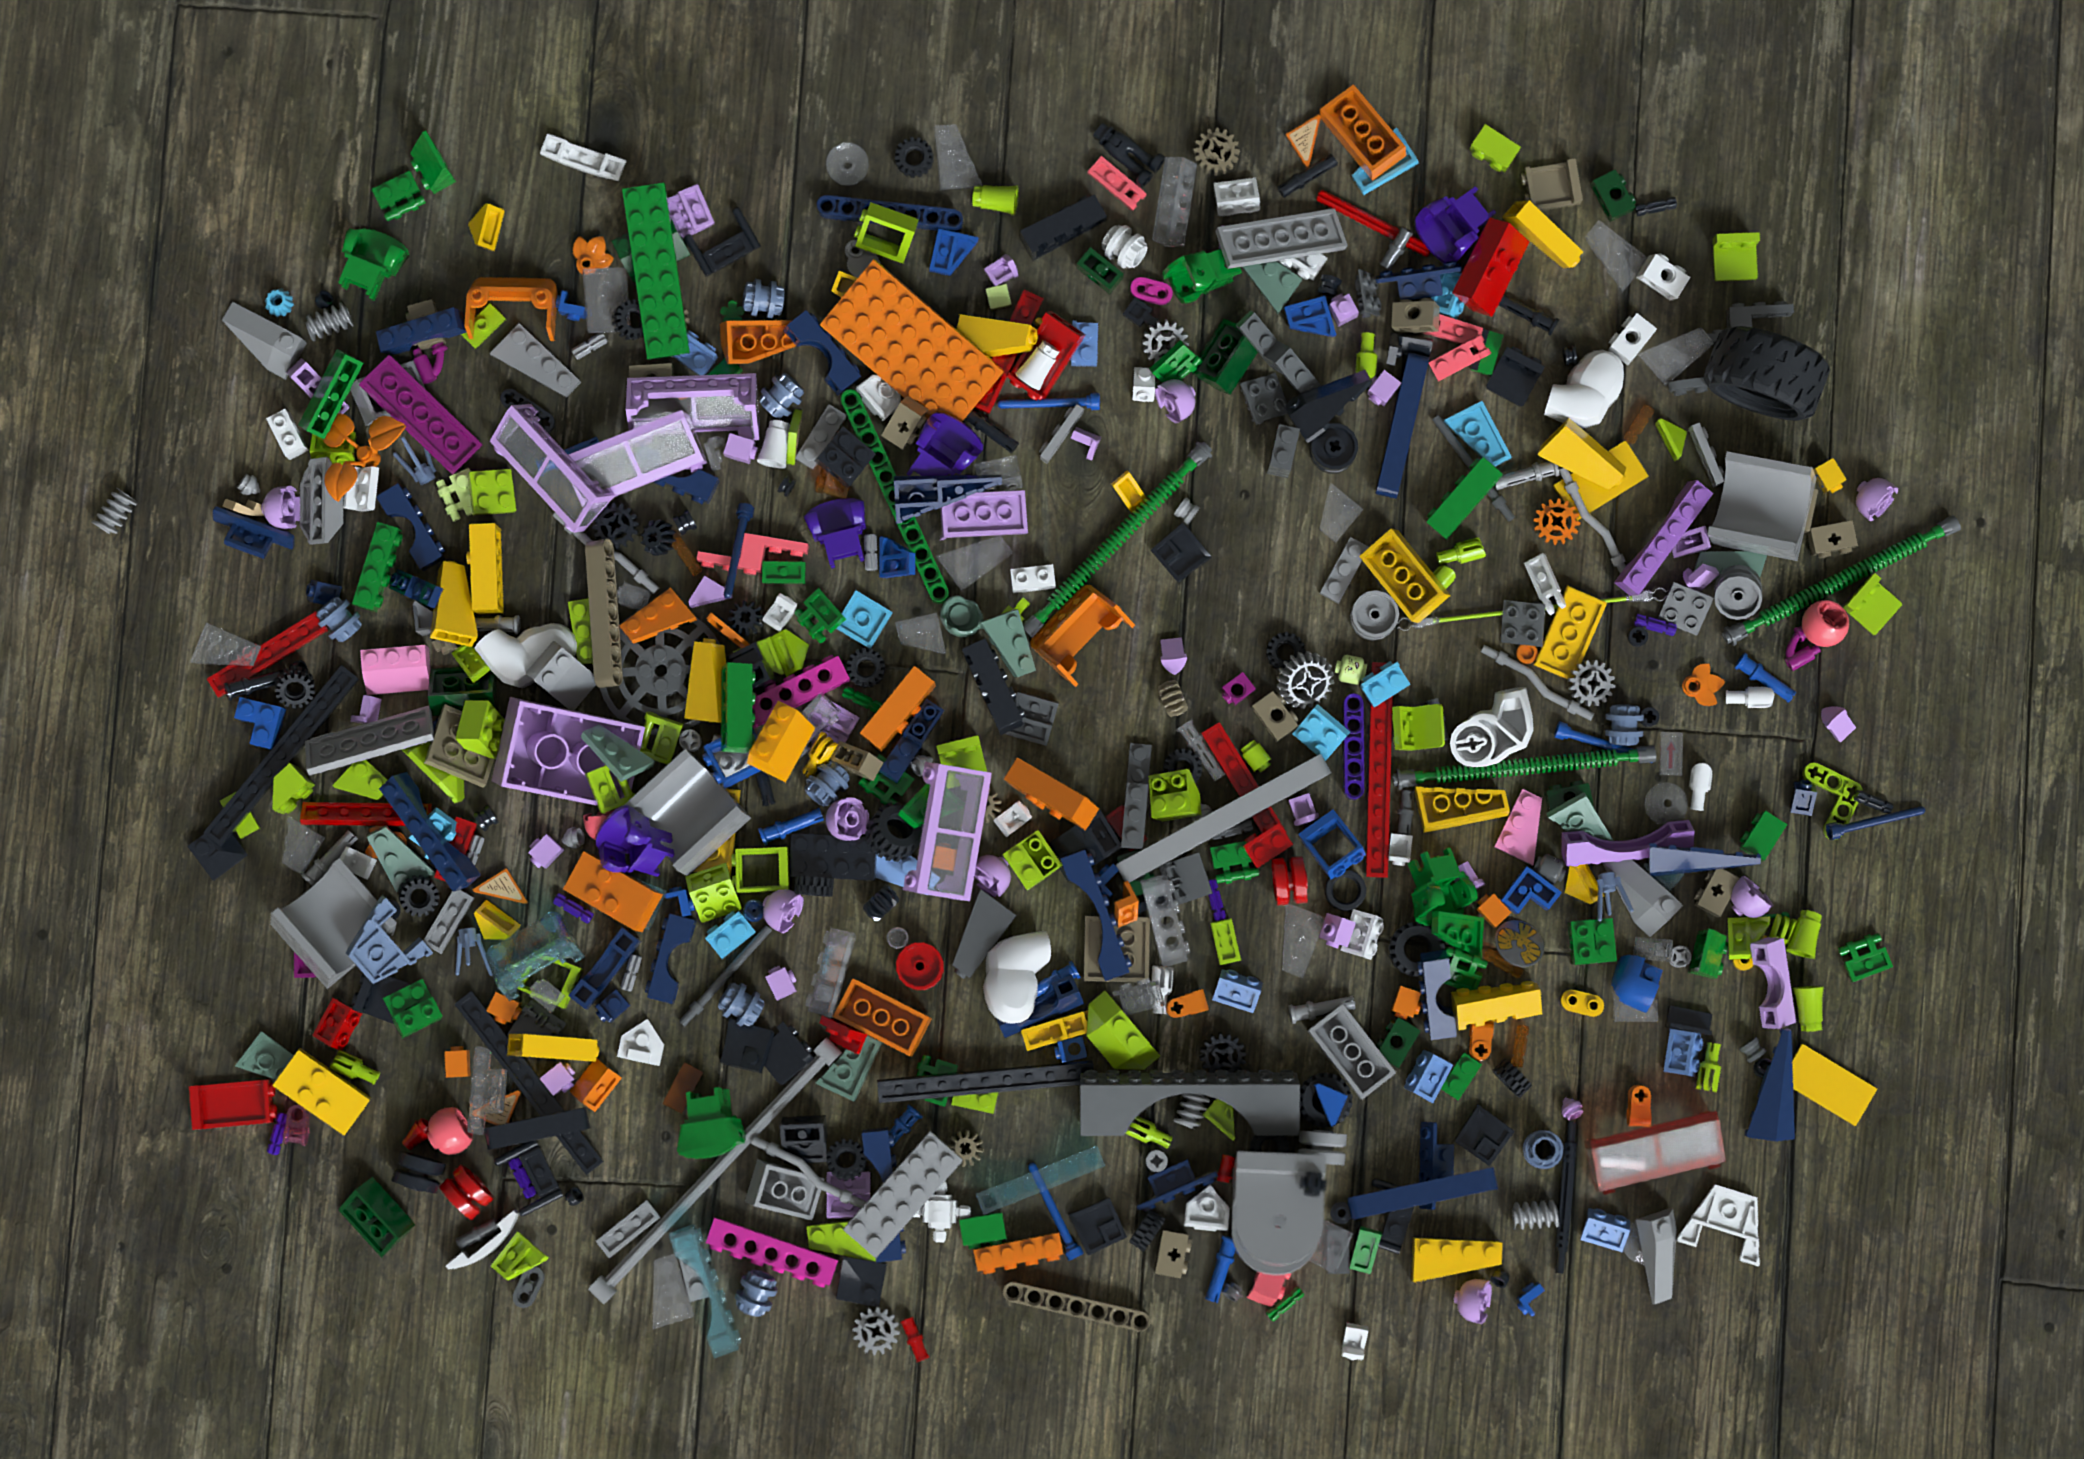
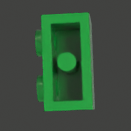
M1766 810L1761 812V814L1756 813L1751 821V824H1753L1749 832L1745 831L1739 840L1742 843L1739 848L1748 854H1761V862L1765 861L1788 825Z
M1002 1212L959 1219L963 1246L968 1245L969 1249L980 1248L981 1243L990 1242V1246L1003 1244L1002 1239H1007Z

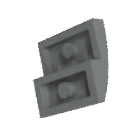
M1018 690L1015 704L1016 706L1020 705L1025 714V717L1022 718L1024 725L1005 734L1047 746L1059 702Z

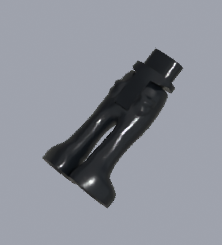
M1102 123L1093 134L1099 140V145L1103 146L1114 159L1135 175L1136 184L1140 188L1145 187L1153 178V173L1136 163L1129 157L1128 153L1137 157L1155 174L1166 160V157L1161 153L1154 156L1147 153L1130 137L1115 130L1113 126H1107L1105 123Z

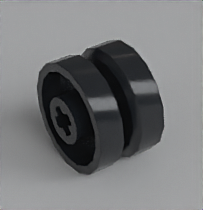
M1331 423L1330 427L1313 439L1310 445V458L1313 464L1320 471L1328 474H1339L1347 470L1354 462L1358 452V440L1354 432L1347 426L1339 423ZM1331 446H1335L1337 450L1332 452L1330 450Z
M400 1151L397 1163L409 1168V1170H394L391 1181L412 1190L437 1194L440 1182L435 1178L429 1177V1174L435 1176L443 1175L446 1164L425 1156Z

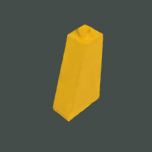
M1530 200L1514 202L1502 218L1506 222L1510 223L1525 238L1562 268H1573L1580 261V255L1583 251Z
M960 314L957 330L988 357L1033 351V347L1038 339L1037 330L1028 324Z
M1570 418L1539 448L1538 455L1608 490L1614 485L1619 486L1625 479L1626 466Z
M443 561L438 570L436 585L443 588V591L435 609H433L430 638L472 647L478 633L472 610L465 566L454 561Z
M703 638V642H694L684 719L721 723V667L726 664L724 645L716 644L714 639Z
M509 1034L508 1056L596 1062V1057L599 1054L597 1040L530 1034Z

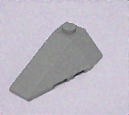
M232 302L222 319L267 370L285 380L288 377L286 372L295 365L307 344L299 336Z
M1632 859L1622 860L1621 862H1602L1607 872H1614L1616 877L1620 876L1621 884L1634 909L1633 912L1629 911L1631 918L1648 937L1657 932L1683 906L1668 890ZM1616 886V889H1617L1618 893L1620 894L1623 903H1624L1625 906L1627 907V905H1626V903H1625V901H1624V899H1623V897H1622V895H1621V893H1620L1618 887Z
M1673 1208L1636 1219L1652 1304L1672 1298L1677 1234Z

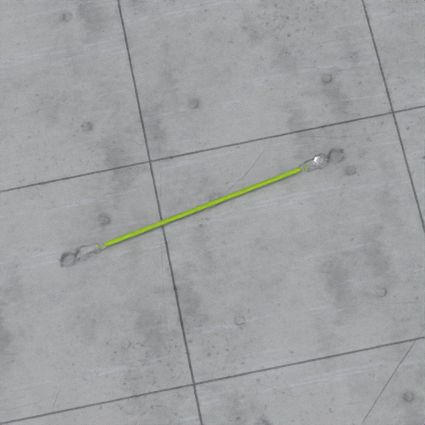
M1642 590L1639 595H1625L1624 597L1600 600L1607 603L1619 601H1640L1645 603L1652 601V594L1655 591ZM1558 604L1553 605L1554 609L1558 608ZM1503 611L1445 618L1425 617L1420 623L1413 622L1411 626L1415 629H1422L1425 626L1439 624V622L1503 615Z

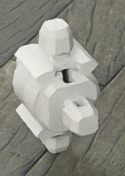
M946 1181L936 1190V1194H933L913 1216L921 1217L923 1215V1222H928V1228H935V1231H933L935 1242H944L946 1240L947 1232L945 1228H952V1223L957 1222V1216H960V1218L971 1216V1207L965 1205L958 1207V1200H952V1195H945V1191H947Z

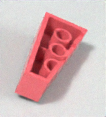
M1257 1271L1253 1280L1255 1282L1254 1287L1251 1291L1249 1290L1247 1298L1272 1307L1277 1299H1282L1286 1289L1282 1285L1285 1278H1290L1291 1273L1267 1275Z

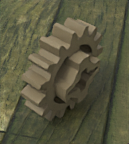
M1216 128L1215 133L1208 129L1207 136L1201 133L1200 138L1202 141L1196 140L1195 145L1199 148H1195L1193 152L1198 154L1195 157V162L1201 161L1199 168L1206 167V173L1214 170L1215 175L1218 174V170L1225 174L1226 167L1232 170L1233 164L1231 162H1238V158L1234 155L1240 154V150L1235 149L1239 144L1238 141L1232 142L1234 135L1232 134L1228 137L1226 129L1223 133H1219V128ZM1206 142H1208V143H1209V144H1208V145H1209L1208 149H1205V150L1202 152L1203 146L1205 145ZM1214 147L1220 151V158L1216 152L1213 153ZM1231 151L1229 159L1225 162V154ZM1210 160V161H1212V162H1215L1216 165H1215V164H1211V163H1209L1208 161Z

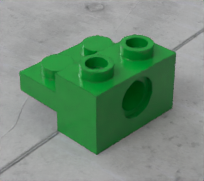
M1613 918L1602 919L1601 921L1596 919L1567 923L1572 966L1617 961Z
M423 979L383 998L401 1038L415 1033L442 1018V1014L434 998L431 997Z

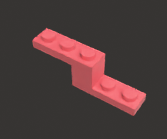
M745 533L738 569L743 570L744 574L756 575V572L762 573V561H764L766 548H769V552L781 554L783 550L789 551L792 556L802 557L803 554L808 555L809 544ZM698 551L696 560L701 563L702 567L714 568V565L722 566V570L728 571L731 557Z

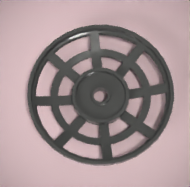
M696 617L697 621L693 623L697 627L689 635L676 628L661 631L655 636L656 645L646 650L638 643L633 644L619 626L620 639L625 643L621 650L623 677L636 676L637 682L640 685L636 692L631 695L623 679L619 688L627 702L620 710L613 704L606 687L600 688L607 706L620 721L637 724L626 717L633 707L644 713H656L664 718L686 708L688 689L683 684L686 681L687 674H690L691 665H686L682 654L690 646L693 648L694 642L703 633L709 639L716 640V644L720 645L715 634L705 623ZM664 633L674 634L684 640L674 649L664 645ZM631 648L639 656L636 666L623 668L625 657ZM659 665L667 667V673L663 677H659L655 673V669ZM647 692L657 696L658 709L647 707L638 701ZM678 692L686 699L677 706L667 708L666 696ZM691 720L683 724L681 733L694 728L702 721ZM652 728L650 735L657 736L658 728Z

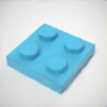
M855 591L842 612L846 620L837 630L871 649L893 612L860 592Z
M1317 704L1292 734L1317 756L1322 754L1326 761L1350 731Z

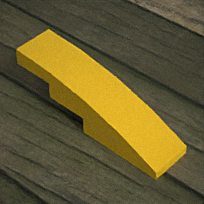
M1088 1010L1021 1030L1027 1051L1086 1034Z

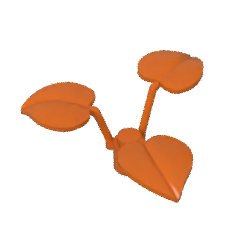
M337 414L323 442L327 446L334 448L339 447L346 440L357 449L359 461H345L343 465L333 463L328 468L324 482L328 493L333 499L339 502L343 495L355 484L358 473L353 465L376 467L380 463L381 457L378 451L389 447L406 428L404 423L390 416L378 417L369 427V435L371 437L368 439L370 447H360L348 437L355 428L352 419L345 414Z

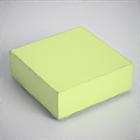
M1007 284L986 289L991 310L1011 306Z

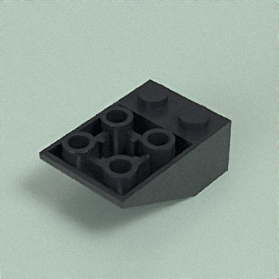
M1101 810L1096 813L1086 830L1075 825L1048 843L1060 862V858L1085 849L1086 854L1091 853L1095 863L1091 867L1122 849L1121 842ZM1061 866L1059 869L1066 878L1067 882H1069L1070 880L1067 879L1063 866Z

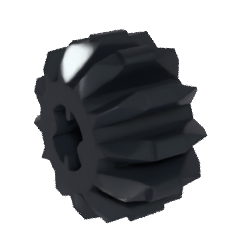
M658 519L649 521V525L643 526L645 532L640 535L644 538L641 544L645 545L644 550L654 556L666 555L668 550L674 549L672 543L677 540L673 538V535L676 533V531L672 530L673 525Z
M743 600V607H740L736 602L734 605L738 610H729V613L735 617H729L728 622H735L730 628L732 630L738 628L737 634L741 635L743 630H745V635L749 637L750 629L757 634L758 631L755 626L763 627V624L758 620H762L764 615L758 614L762 610L760 606L754 609V601H751L749 607H747V601ZM745 613L747 616L751 614L749 617L750 622L748 623L745 621L741 622L743 620L742 615Z
M884 886L864 904L863 910L869 918L879 921L899 902V897L893 889Z

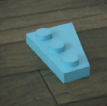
M1397 127L1393 132L1406 146V156L1373 181L1359 167L1352 177L1363 195L1418 164V159Z
M1483 401L1444 420L1467 445L1494 467L1512 458Z

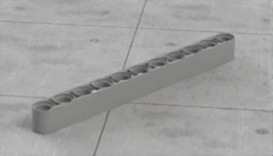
M1322 754L1121 861L1116 864V867L1124 881L1128 880V882H1131L1331 774V771Z

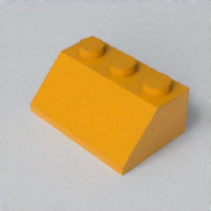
M778 701L748 754L747 764L786 782L811 738L815 727L798 710Z

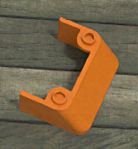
M477 278L472 283L466 297L464 326L469 339L474 338L476 308L483 307L487 304L488 300L532 301L534 307L547 309L546 329L550 341H554L558 292L555 282L551 279Z
M1085 585L1031 639L1030 645L1053 669L1076 687L1078 683L1071 676L1077 666V661L1073 658L1076 653L1102 627L1106 630L1115 629L1121 621L1131 628L1135 624L1117 604L1091 585Z

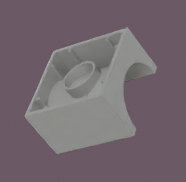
M1727 452L1722 497L1715 521L1712 526H1709L1707 534L1712 544L1798 561L1817 479L1813 468Z
M686 749L625 804L648 817L651 827L672 833L673 841L671 844L663 841L660 842L663 846L674 849L675 855L673 858L669 857L675 869L686 876L697 869L751 819L721 784L716 783L713 775L699 759Z
M339 858L332 864L327 873L306 893L286 907L274 910L271 913L270 925L328 989L356 966L345 952L377 903V900ZM390 916L380 927L391 937L394 935L396 922Z

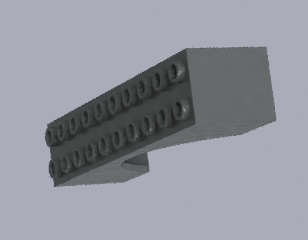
M1087 1070L1085 1073H1080L1081 1136H1124L1132 1121L1145 1108L1163 1098L1188 1093L1208 1095L1231 1105L1248 1121L1255 1135H1299L1300 1084L1297 1072L1292 1070H1281L1280 1073H1272L1271 1070H1259L1258 1073H1250L1249 1070H1238L1237 1073H1228L1227 1070H1216L1215 1073H1206L1205 1070H1194L1193 1073H1185L1183 1070H1173L1172 1073H1163L1161 1070H1151L1150 1073H1141L1139 1070H1130L1128 1073H1119L1117 1070H1108L1106 1073Z

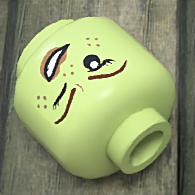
M1344 655L1341 661L1337 660L1335 673L1339 674L1338 678L1341 682L1357 685L1365 677L1367 664H1364V659L1361 657Z

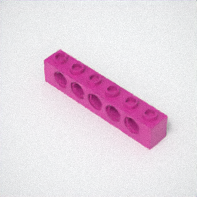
M830 655L821 660L822 664L816 667L814 664L802 670V674L798 676L792 674L783 679L784 683L778 686L772 684L764 688L765 692L758 696L755 693V703L752 705V711L755 714V724L752 728L755 729L766 723L778 701L795 709L851 681L839 656L834 657ZM823 670L830 672V678L827 681H820L818 678L819 673ZM803 680L811 682V687L807 691H802L799 688V684ZM786 689L790 690L792 693L791 698L786 701L782 700L780 693ZM765 699L772 701V707L769 710L761 708V702Z
M717 1217L713 1220L706 1243L710 1244L709 1248L718 1252H722L723 1249L731 1251L730 1256L742 1259L743 1256L751 1258V1263L763 1266L764 1263L771 1265V1270L779 1273H784V1270L792 1273L791 1277L803 1281L805 1277L812 1279V1284L823 1288L825 1284H831L839 1259ZM728 1233H733L736 1236L737 1240L734 1245H728L725 1242V1236ZM748 1240L756 1242L757 1249L755 1252L746 1250L745 1245ZM769 1247L777 1250L778 1255L776 1259H769L766 1256V1250ZM790 1254H794L798 1258V1264L794 1267L789 1266L786 1261L787 1256ZM811 1261L816 1262L819 1266V1270L815 1274L807 1270V1264Z

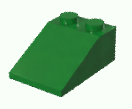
M427 131L422 132L410 152L413 157L410 162L416 172L421 171L423 178L420 180L425 189H431L433 194L456 181Z
M1712 929L1698 931L1688 973L1711 979H1717L1718 975L1721 976L1724 963L1721 962L1722 955L1726 954L1728 949L1727 936Z

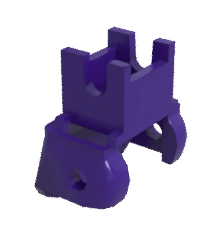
M1476 186L1457 200L1453 197L1448 199L1445 196L1431 202L1420 211L1414 220L1420 239L1428 250L1442 263L1448 261L1457 262L1479 238L1476 235L1479 229L1484 227L1489 218L1496 214L1494 210L1488 214L1473 195L1478 190Z
M936 412L927 419L916 442L919 446L917 451L920 452V455L907 472V475L911 476L914 471L921 476H948L955 473L960 475L983 451V443L977 434L965 423L946 413Z
M855 498L831 500L812 508L803 516L814 541L825 544L831 569L836 568L834 561L855 555L859 556L860 562L865 561L858 536L862 534V530L866 529L864 501Z
M623 805L613 811L604 820L596 835V846L599 848L600 863L603 868L610 872L626 873V871L633 872V870H637L658 877L660 872L657 867L664 857L669 856L673 858L675 855L674 849L663 846L660 842L663 841L671 844L673 841L672 833L651 827L649 818L629 805ZM625 853L630 855V865L626 864Z

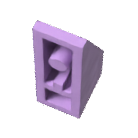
M301 358L286 372L312 398L322 378L310 365ZM343 402L339 413L344 414L350 407Z

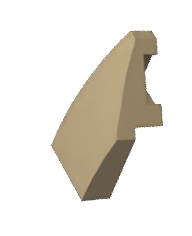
M225 499L222 506L245 515L264 516L261 510L262 505L248 500L246 506H243L237 502Z

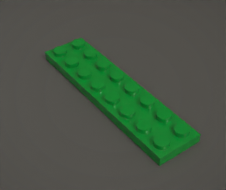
M658 183L622 189L647 359L689 354L690 347L666 184Z

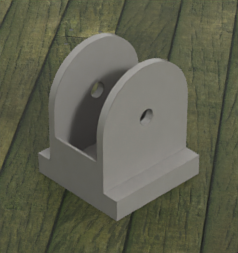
M1237 1152L1232 1179V1239L1238 1255L1252 1269L1267 1275H1285L1303 1267L1313 1256L1323 1230L1324 1192H1320V1197L1306 1196L1303 1194L1304 1189H1299L1301 1176L1306 1177L1307 1171L1322 1173V1179H1324L1326 1155Z

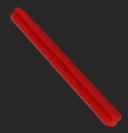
M1321 190L1316 200L1332 209L1335 208L1336 211L1392 240L1395 239L1400 229L1324 190ZM1413 236L1410 237L1405 245L1407 248L1425 257H1428L1430 254L1425 244Z

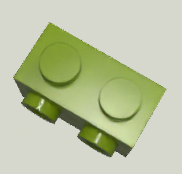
M1485 124L1469 150L1478 160L1482 161L1484 159L1489 162L1490 167L1495 171H1503L1505 173L1521 147Z

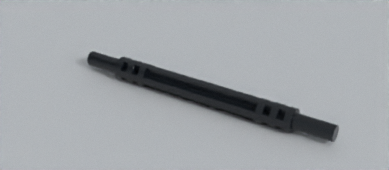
M1568 1121L1567 1137L1563 1147L1558 1227L1555 1241V1251H1557L1555 1273L1564 1274L1565 1253L1568 1252L1577 1148V1143H1575L1577 1121Z

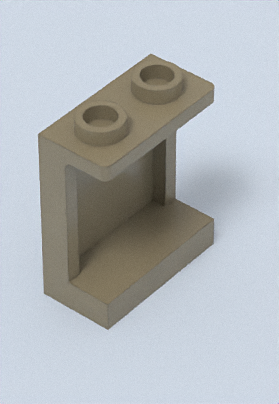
M1576 158L1569 159L1566 163L1535 168L1527 166L1524 168L1523 173L1520 174L1521 184L1525 186L1527 193L1524 194V201L1530 200L1540 211L1580 205L1583 200Z

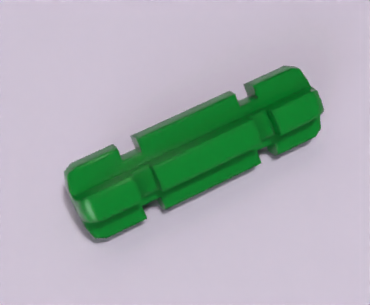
M848 686L842 692L844 698L852 699V702L866 709L870 708V711L874 713L883 705L877 700L873 701L871 697L858 691L855 692L854 689Z
M1295 1287L1290 1291L1291 1294L1284 1296L1275 1304L1274 1308L1271 1307L1266 1312L1272 1321L1279 1318L1281 1313H1285L1295 1304L1296 1300L1299 1301L1304 1296L1303 1291L1299 1287Z

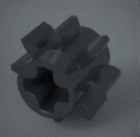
M1307 1171L1306 1177L1301 1176L1299 1189H1304L1303 1194L1306 1196L1320 1197V1192H1325L1327 1180L1322 1179V1173Z

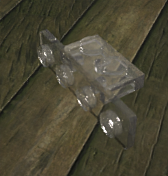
M476 1046L473 1057L474 1064L471 1078L472 1086L467 1131L476 1135H484L483 1128H485L486 1114L504 1112L507 1070L490 1069L491 1051L488 1048Z

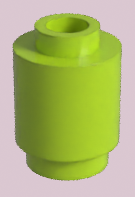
M1255 740L1241 749L1243 758L1254 772L1259 770L1261 773L1270 766V756L1261 744H1257Z

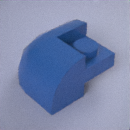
M1635 955L1622 956L1618 959L1611 986H1613L1614 992L1620 998L1619 1001L1646 1013L1659 988V981L1663 970L1645 963V958Z

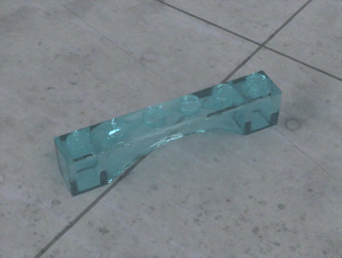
M1095 1146L980 1192L976 1196L983 1214L986 1215L1103 1168L1105 1164L1098 1146Z
M695 1224L671 1232L669 1239L676 1257L688 1264L699 1275L708 1291L711 1301L712 1318L707 1341L714 1359L739 1350V1343L742 1340L738 1329L734 1330L731 1324L734 1322L731 1310H726L724 1302L727 1301L723 1289H718L716 1282L719 1281L716 1270H711L709 1262L712 1260L708 1249H703L701 1242L704 1241L700 1228L696 1229Z

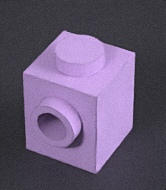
M1340 294L1331 299L1332 303L1329 305V311L1338 327L1357 318L1359 312L1349 294L1345 296Z
M1384 370L1379 378L1373 377V383L1369 386L1370 389L1367 394L1370 395L1369 399L1374 404L1385 406L1400 387L1401 382Z
M730 433L723 454L727 458L750 464L751 459L754 460L758 447H755L756 443L754 440Z
M546 834L541 840L537 838L530 845L531 850L528 853L532 856L530 861L538 868L541 866L547 868L564 849Z
M1327 913L1319 938L1327 940L1326 945L1338 948L1339 945L1348 947L1356 923Z
M777 966L768 971L769 975L765 978L777 1001L797 992L794 982L797 980L792 970L787 971L785 967L781 969L780 966Z
M560 1062L543 1075L540 1080L552 1095H557L561 1091L563 1093L567 1092L574 1086L572 1082L576 1080L573 1076L576 1072L569 1063L564 1064Z

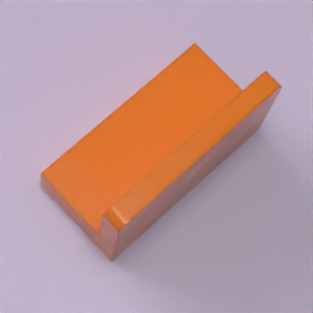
M1128 880L1123 882V899L1115 902L1114 918L1118 928L1138 919L1139 901Z
M596 1058V1062L593 1061L571 1088L570 1093L582 1104L596 1112L622 1077Z

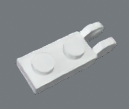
M1541 553L1525 562V567L1537 595L1543 604H1546L1545 609L1548 614L1555 613L1554 607L1549 600L1552 596L1555 597L1561 609L1566 607L1564 597L1560 593L1561 589L1546 555Z

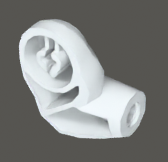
M1596 350L1586 354L1569 373L1567 385H1552L1544 415L1562 423L1570 418L1582 429L1600 424L1607 409L1618 399L1623 387L1624 370L1620 358L1614 353L1605 350Z
M549 623L526 629L517 638L506 634L500 629H496L484 636L476 644L475 650L490 670L503 683L525 688L535 683L526 672L553 641L558 643L573 657L577 651V642L575 635L569 628L562 624Z
M1518 687L1496 692L1492 710L1479 711L1456 727L1451 735L1450 746L1451 752L1458 762L1471 767L1489 766L1499 763L1509 754L1527 747L1534 731L1533 715L1527 688Z
M1046 931L1012 936L999 941L988 952L986 957V979L983 990L987 1006L997 1019L1008 1023H1019L1028 1019L1033 1013L1038 992V982L1035 973L1046 965L1051 957L1050 939Z

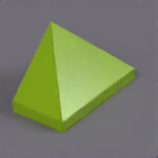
M1660 419L1655 423V426L1670 455L1676 461L1682 456L1687 431L1664 419Z
M787 629L770 637L786 677L801 670L809 644Z

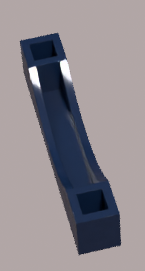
M407 772L392 776L379 788L453 892L467 888L481 875L469 857L453 847L433 825L423 807L419 788Z
M1084 849L1060 858L1067 879L1077 884L1087 893L1099 913L1102 925V942L1097 961L1104 980L1108 981L1129 973L1128 967L1132 965L1128 954L1123 955L1121 950L1124 943L1121 935H1116L1113 928L1117 926L1113 913L1108 914L1106 909L1109 902L1106 894H1101L1098 887L1102 883L1099 874L1093 873L1091 866L1095 863L1091 853L1086 854Z
M888 1127L862 1130L864 1155L873 1163L884 1183L893 1173V1168L897 1167L896 1155H891L890 1147L894 1146L893 1133H889ZM900 1232L878 1255L876 1263L902 1260V1254L906 1253L905 1240H901Z

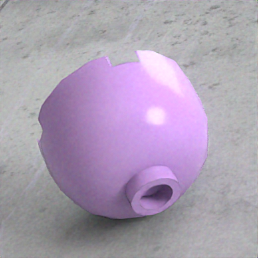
M1170 379L1157 386L1155 396L1160 408L1165 406L1169 414H1166L1168 419L1174 423H1179L1192 414L1195 407V391L1191 385H1187L1178 379Z
M1874 478L1868 482L1863 481L1857 488L1859 493L1856 497V506L1859 512L1869 521H1873L1872 517L1874 515L1879 517L1894 500L1891 496L1893 492L1898 493V488L1886 479Z
M282 486L273 488L264 498L261 506L262 513L269 524L276 528H295L297 526L294 525L295 522L300 521V497L295 496L294 491L297 490L294 487Z
M842 798L830 806L826 814V825L834 837L848 841L857 840L862 834H865L867 831L866 826L869 823V813L862 806L863 802L856 798Z
M984 855L977 859L974 877L980 882L977 886L992 897L997 895L1000 897L1010 884L1011 873L1008 868V862L1004 858Z
M1742 876L1732 890L1730 898L1734 904L1732 909L1739 916L1744 914L1749 918H1758L1767 913L1773 907V903L1746 876Z
M786 889L777 890L768 895L763 901V915L766 923L780 933L787 932L795 924L791 922L794 915L796 914L799 917L804 902L803 897L795 894L794 891Z
M1472 1279L1464 1283L1460 1291H1456L1454 1303L1458 1304V1311L1466 1320L1479 1324L1485 1322L1488 1314L1484 1313L1486 1307H1490L1492 1295L1490 1281Z

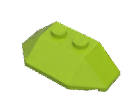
M431 741L401 749L454 803L461 802L465 798L463 779L424 763Z
M1105 990L1088 1004L1086 1036L1114 1069L1144 1070L1160 1057L1158 1052Z

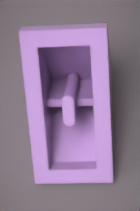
M1706 526L1685 532L1672 549L1674 558L1709 549L1711 545Z
M704 576L688 601L689 606L693 608L727 600L723 595L725 588Z

